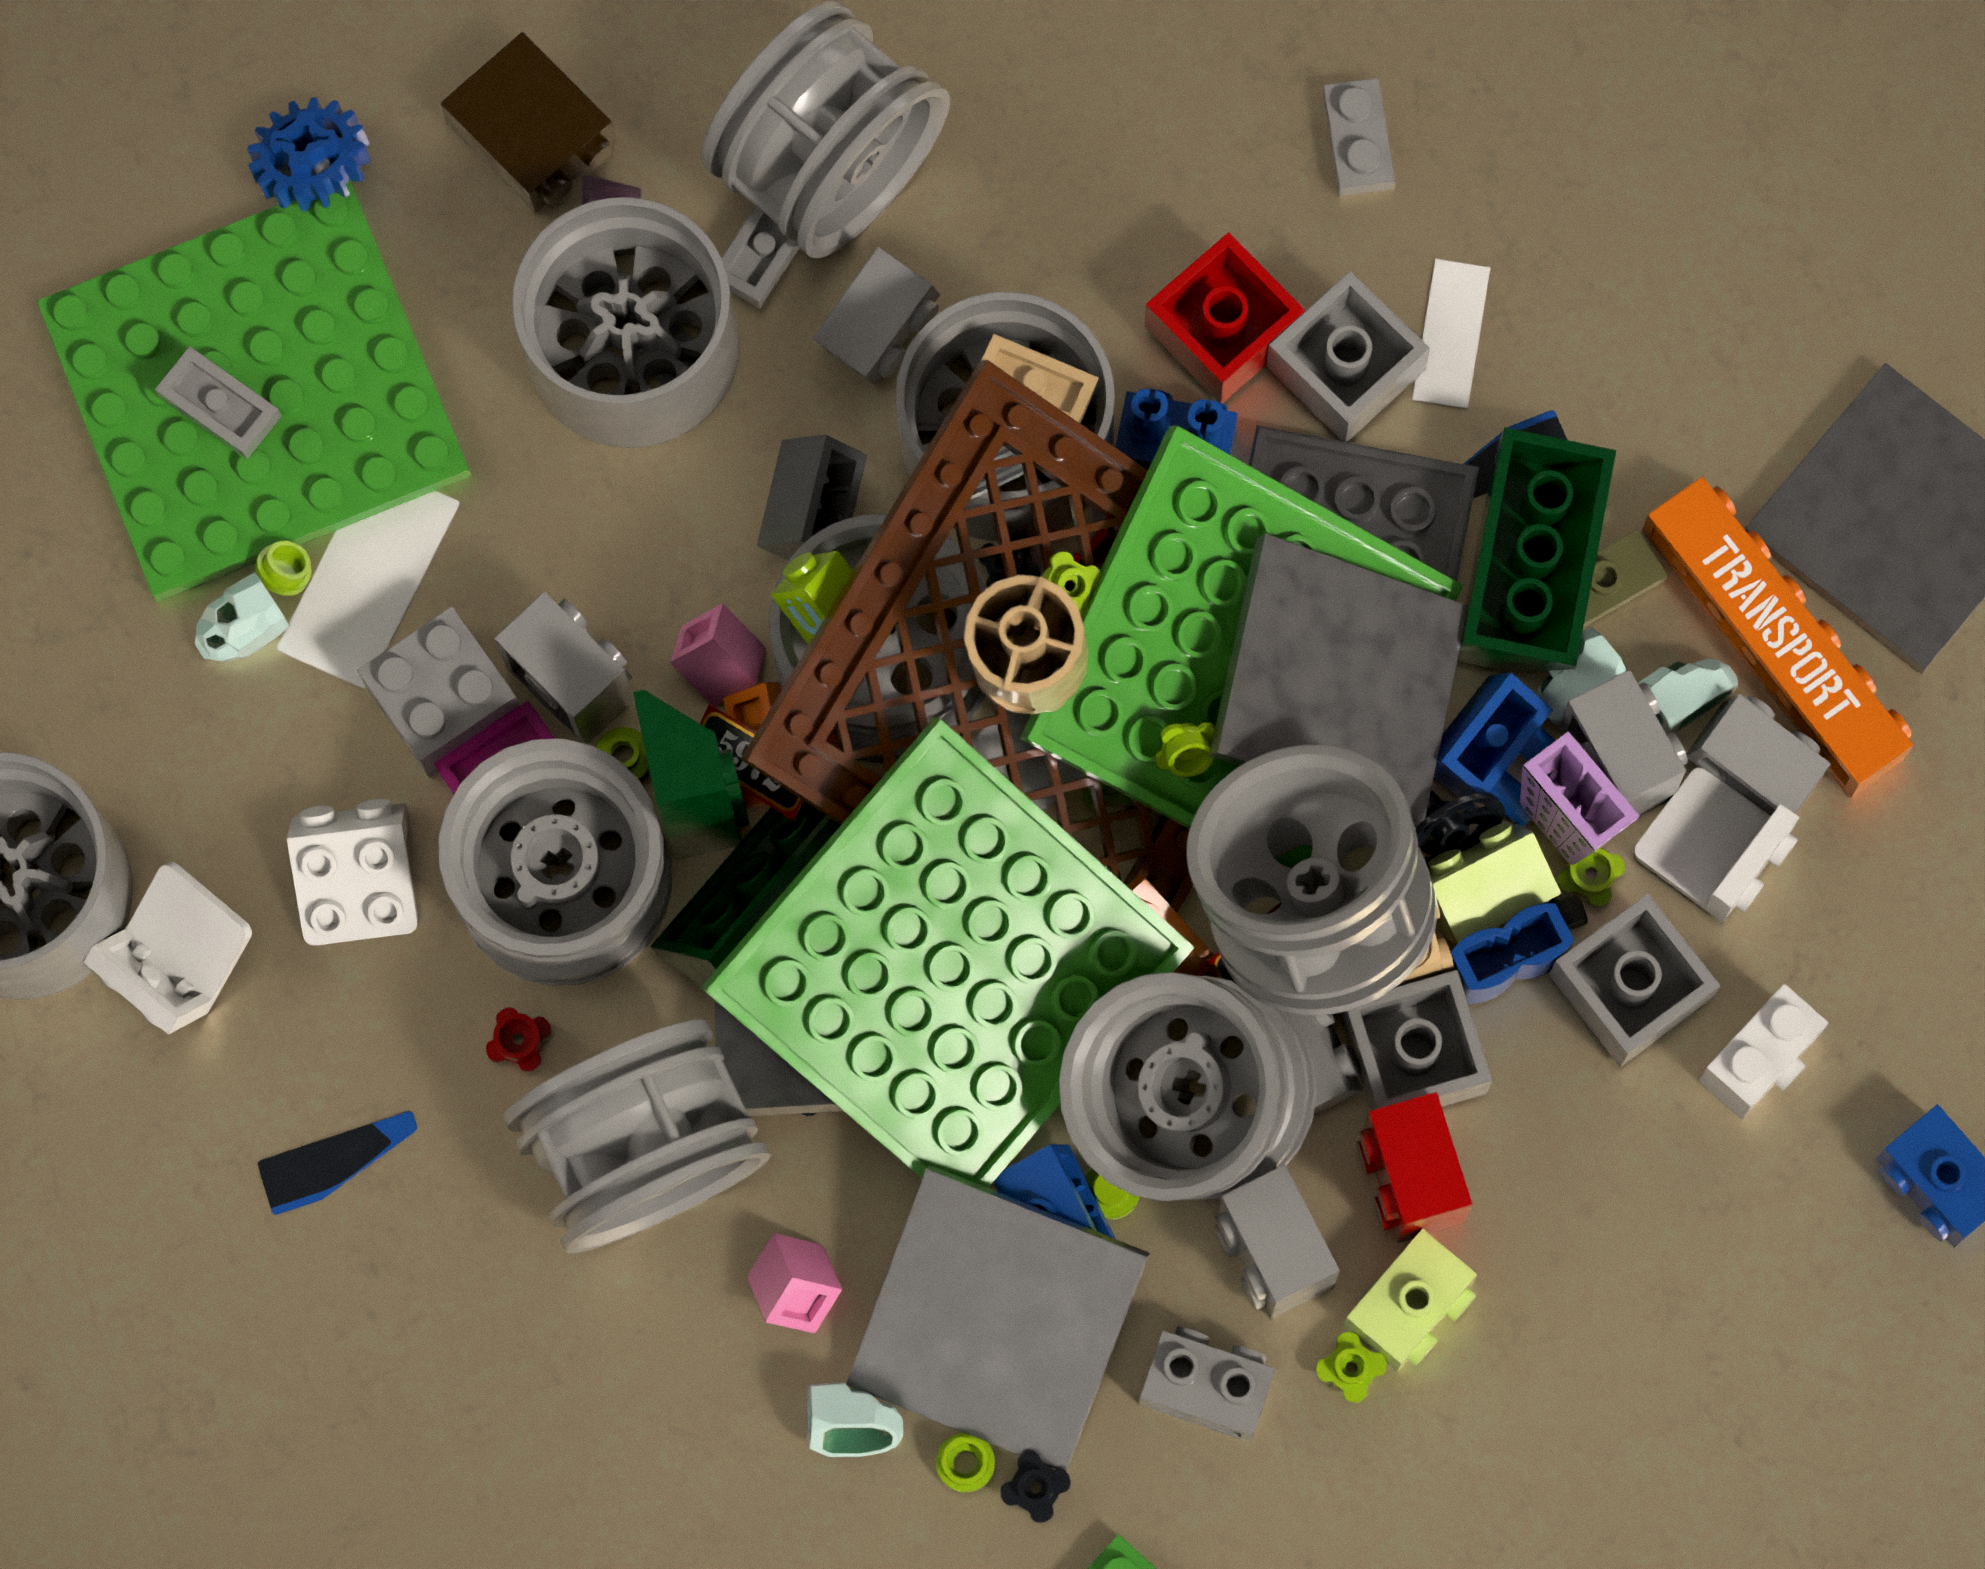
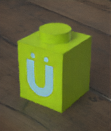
M838 550L816 555L806 552L793 559L784 568L783 575L785 578L773 590L770 596L808 645L853 573V570Z

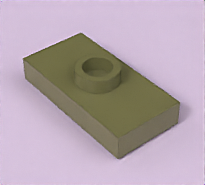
M1638 529L1598 551L1583 628L1666 581L1667 573Z

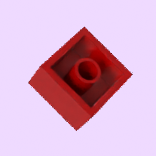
M1228 232L1145 304V327L1217 402L1224 403L1267 365L1269 344L1306 310Z
M1433 1092L1369 1111L1364 1128L1359 1131L1360 1140L1356 1141V1147L1364 1173L1366 1175L1375 1173L1378 1181V1196L1373 1197L1383 1231L1393 1229L1396 1242L1399 1243L1415 1238L1422 1228L1430 1234L1464 1224L1473 1204L1438 1093Z

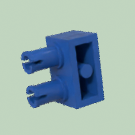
M1141 389L1137 393L1127 391L1115 448L1148 470L1168 427L1178 425L1231 455L1237 429L1238 412L1228 411V407L1225 404L1213 400L1201 399L1193 404L1173 400L1172 395L1157 389Z
M1511 672L1488 676L1442 734L1434 777L1458 798L1474 793H1490L1495 795L1504 806L1505 815L1514 822L1513 824H1519L1524 827L1531 821V818L1520 803L1521 783L1506 770L1519 753L1529 761L1556 741L1541 727L1553 709Z

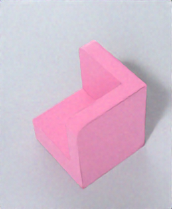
M722 603L680 627L670 663L711 705L717 706L723 703L722 697L757 684L766 649L752 632Z
M777 1233L772 1234L748 1274V1282L765 1322L810 1333H816L842 1291L825 1248L821 1244Z

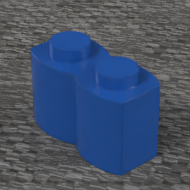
M1554 903L1530 906L1514 915L1504 928L1483 929L1467 936L1454 947L1451 956L1454 971H1458L1468 1004L1483 1003L1498 997L1514 983L1515 979H1533L1551 972L1555 961L1570 950L1574 939L1557 905Z

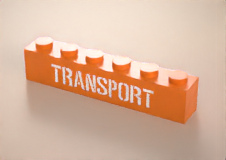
M1702 476L1647 515L1642 532L1794 727L1819 745L1821 749L1819 755L1831 763L1828 770L1848 796L1852 798L1905 760L1914 746L1909 739L1912 737L1911 730L1897 711L1894 709L1887 711L1874 695L1876 686L1865 669L1858 664L1852 666L1839 650L1841 642L1833 628L1823 619L1816 621L1804 606L1806 602L1805 595L1795 580L1789 575L1782 577L1768 560L1771 558V554L1763 539L1753 530L1746 532L1734 517L1736 509L1729 496L1718 486L1712 489Z

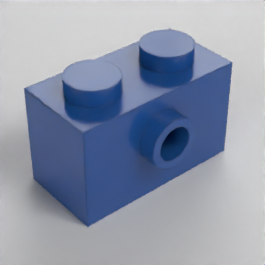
M1937 1104L1884 1148L1876 1159L1883 1166L1879 1169V1173L1885 1183L1897 1195L1903 1197L1907 1194L1921 1209L1922 1212L1918 1217L1926 1230L1938 1241L1942 1242L1947 1239L1953 1247H1956L1985 1222V1157Z
M1049 1144L1003 1170L994 1181L998 1192L1116 1239L1069 1144Z

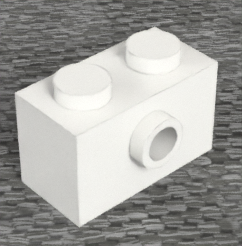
M1784 983L1707 1066L1698 1081L1739 1118L1743 1119L1774 1085H1777L1784 1091L1807 1065L1799 1057L1820 1036L1829 1022Z

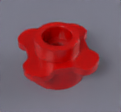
M512 1007L500 1010L496 1015L497 1025L494 1029L493 1040L489 1041L486 1045L487 1056L495 1063L505 1060L518 1064L524 1072L536 1070L542 1061L539 1052L543 1040L551 1035L550 1023L541 1016L532 1019L528 1015L518 1013ZM516 1035H522L524 1041L522 1044L516 1045L513 1042V1038Z

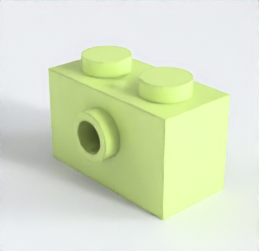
M1502 823L1483 832L1479 836L1481 842L1463 852H1460L1459 849H1452L1437 855L1428 862L1430 868L1428 870L1440 911V918L1437 919V923L1445 938L1457 945L1472 933L1483 929L1496 928L1508 922L1520 911L1530 906L1542 904L1561 894L1532 831L1519 824L1512 826L1511 823Z
M1422 1228L1350 1312L1343 1326L1350 1332L1356 1333L1360 1340L1374 1352L1383 1354L1387 1363L1397 1372L1407 1360L1417 1366L1439 1340L1431 1333L1445 1315L1455 1322L1477 1296L1469 1289L1477 1274Z

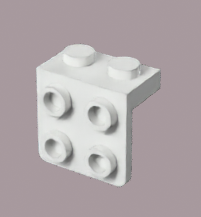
M1696 768L1690 772L1678 788L1676 794L1672 796L1637 842L1633 853L1638 862L1723 923L1735 906L1745 912L1765 885L1757 877L1770 861L1776 867H1779L1799 839L1790 833L1797 823L1799 816L1782 804L1770 816L1703 768Z
M372 799L359 803L357 809L334 812V808L331 806H316L301 811L299 813L300 816L292 817L286 839L302 934L308 944L315 946L412 933L417 928L418 915L406 846L409 828L406 803L391 804L389 799Z
M169 862L158 869L126 929L92 945L83 963L100 976L106 986L119 992L139 1009L150 1023L160 1027L169 1035L208 1014L249 942L252 930L244 919L177 863Z

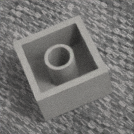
M1349 271L1269 344L1267 368L1341 441L1348 442L1426 370L1430 348L1363 282Z
M544 591L494 639L507 670L580 743L589 744L634 701L628 683L632 676L624 667L627 661L623 655L605 638L596 643L585 628L588 622L568 600L564 598L557 604Z
M453 606L357 670L366 689L429 778L437 773L433 765L435 762L520 706L511 688Z
M1629 670L1569 700L1558 732L1563 736L1569 731L1639 815H1642L1668 802L1676 794L1686 773L1683 765L1688 763V758L1678 737L1673 732L1666 734L1659 723L1656 714L1660 713V708L1650 687L1645 682L1638 685L1632 672Z
M1649 893L1557 959L1549 974L1619 1067L1626 1064L1709 1003L1721 986Z
M1457 970L1396 987L1371 1003L1342 1012L1341 1017L1351 1049L1361 1066L1362 1074L1360 1078L1370 1110L1433 1092L1438 1093L1442 1107L1488 1093L1492 1078Z
M1286 1165L1221 1196L1219 1213L1215 1216L1217 1225L1214 1226V1229L1228 1257L1230 1258L1236 1254L1239 1255L1245 1267L1242 1269L1244 1277L1240 1279L1249 1300L1256 1310L1265 1306L1270 1318L1273 1319L1335 1287L1340 1270Z

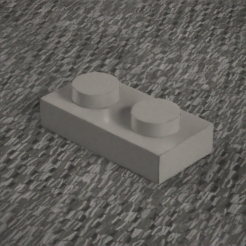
M1379 78L1323 85V100L1339 196L1394 189L1395 177Z
M755 206L721 259L727 273L730 292L760 309L799 250L798 241H792L783 235L779 230V225L757 206Z
M190 346L155 388L159 398L245 459L250 457L282 417L278 408Z

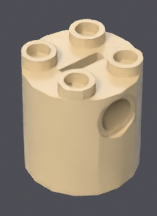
M1017 575L996 581L977 597L966 618L964 641L980 689L986 693L992 702L1011 712L1039 714L1059 710L1076 693L1087 672L1089 650L1083 622L1076 603L1062 587L1043 577Z

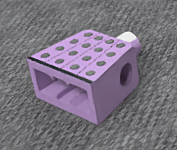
M1569 731L1526 762L1522 767L1520 803L1523 809L1566 861L1572 865L1596 851L1640 816Z

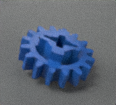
M312 97L308 107L305 109H300L295 101L289 102V114L281 116L279 113L272 111L269 116L273 125L270 128L256 127L254 132L259 143L248 145L247 150L252 159V162L248 164L256 184H259L264 197L269 199L275 196L279 206L284 209L293 200H297L301 212L307 211L311 200L317 199L326 208L330 206L329 195L335 192L346 198L350 195L346 183L349 180L362 182L364 175L359 165H366L371 162V157L366 148L370 145L363 125L359 124L354 111L348 110L343 113L339 102L335 100L330 102L325 109L321 108L317 97Z

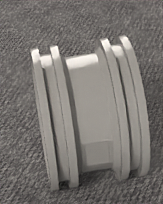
M539 739L505 748L480 763L463 780L445 810L439 833V867L446 892L479 949L500 968L523 980L550 986L581 985L608 977L631 963L651 943L666 917L672 893V861L653 802L639 779L617 758L592 745L567 739ZM561 800H570L575 804V810L571 816L554 814V805ZM509 823H517L521 826L522 830L518 833L515 840L512 842L504 841L501 838L503 827ZM607 831L618 833L622 837L621 846L612 851L602 848L599 840L603 833ZM568 862L571 874L566 877L558 873L552 878L548 869L549 866L554 863L562 867ZM509 878L513 880L515 890L509 898L499 899L494 894V886L498 880ZM600 887L611 888L616 895L614 904L608 908L597 906L593 901L595 890ZM548 910L557 911L562 917L561 926L555 932L544 931L540 926V918Z
M1174 972L1143 975L1117 985L1094 1002L1075 1026L1064 1051L1059 1078L1061 1112L1070 1138L1086 1163L1108 1183L1134 1196L1159 1201L1221 1198L1222 1195L1283 1165L1287 1166L1300 1150L1310 1129L1317 1098L1315 1063L1306 1037L1290 1013L1274 1009L1257 1001L1247 994L1234 980ZM1182 1018L1187 1022L1188 1033L1182 1040L1175 1041L1169 1035V1027L1174 1020ZM1230 1036L1239 1037L1244 1044L1242 1053L1235 1059L1227 1058L1223 1054L1226 1040ZM1136 1058L1144 1062L1138 1081L1131 1079L1128 1072L1131 1061ZM1191 1079H1199L1198 1083L1206 1084V1091L1203 1097H1195L1197 1093L1189 1091ZM1248 1094L1255 1100L1256 1110L1251 1116L1242 1117L1235 1111L1234 1102L1238 1096ZM1145 1116H1148L1158 1125V1131L1151 1139L1143 1136L1140 1130V1122ZM1199 1134L1207 1135L1213 1143V1150L1207 1157L1199 1156L1193 1149Z

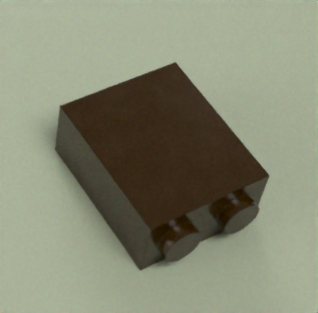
M523 31L440 103L447 125L535 214L546 204L552 206L561 201L571 190L572 181L587 168L592 170L602 165L612 154L613 145L617 142L612 121Z

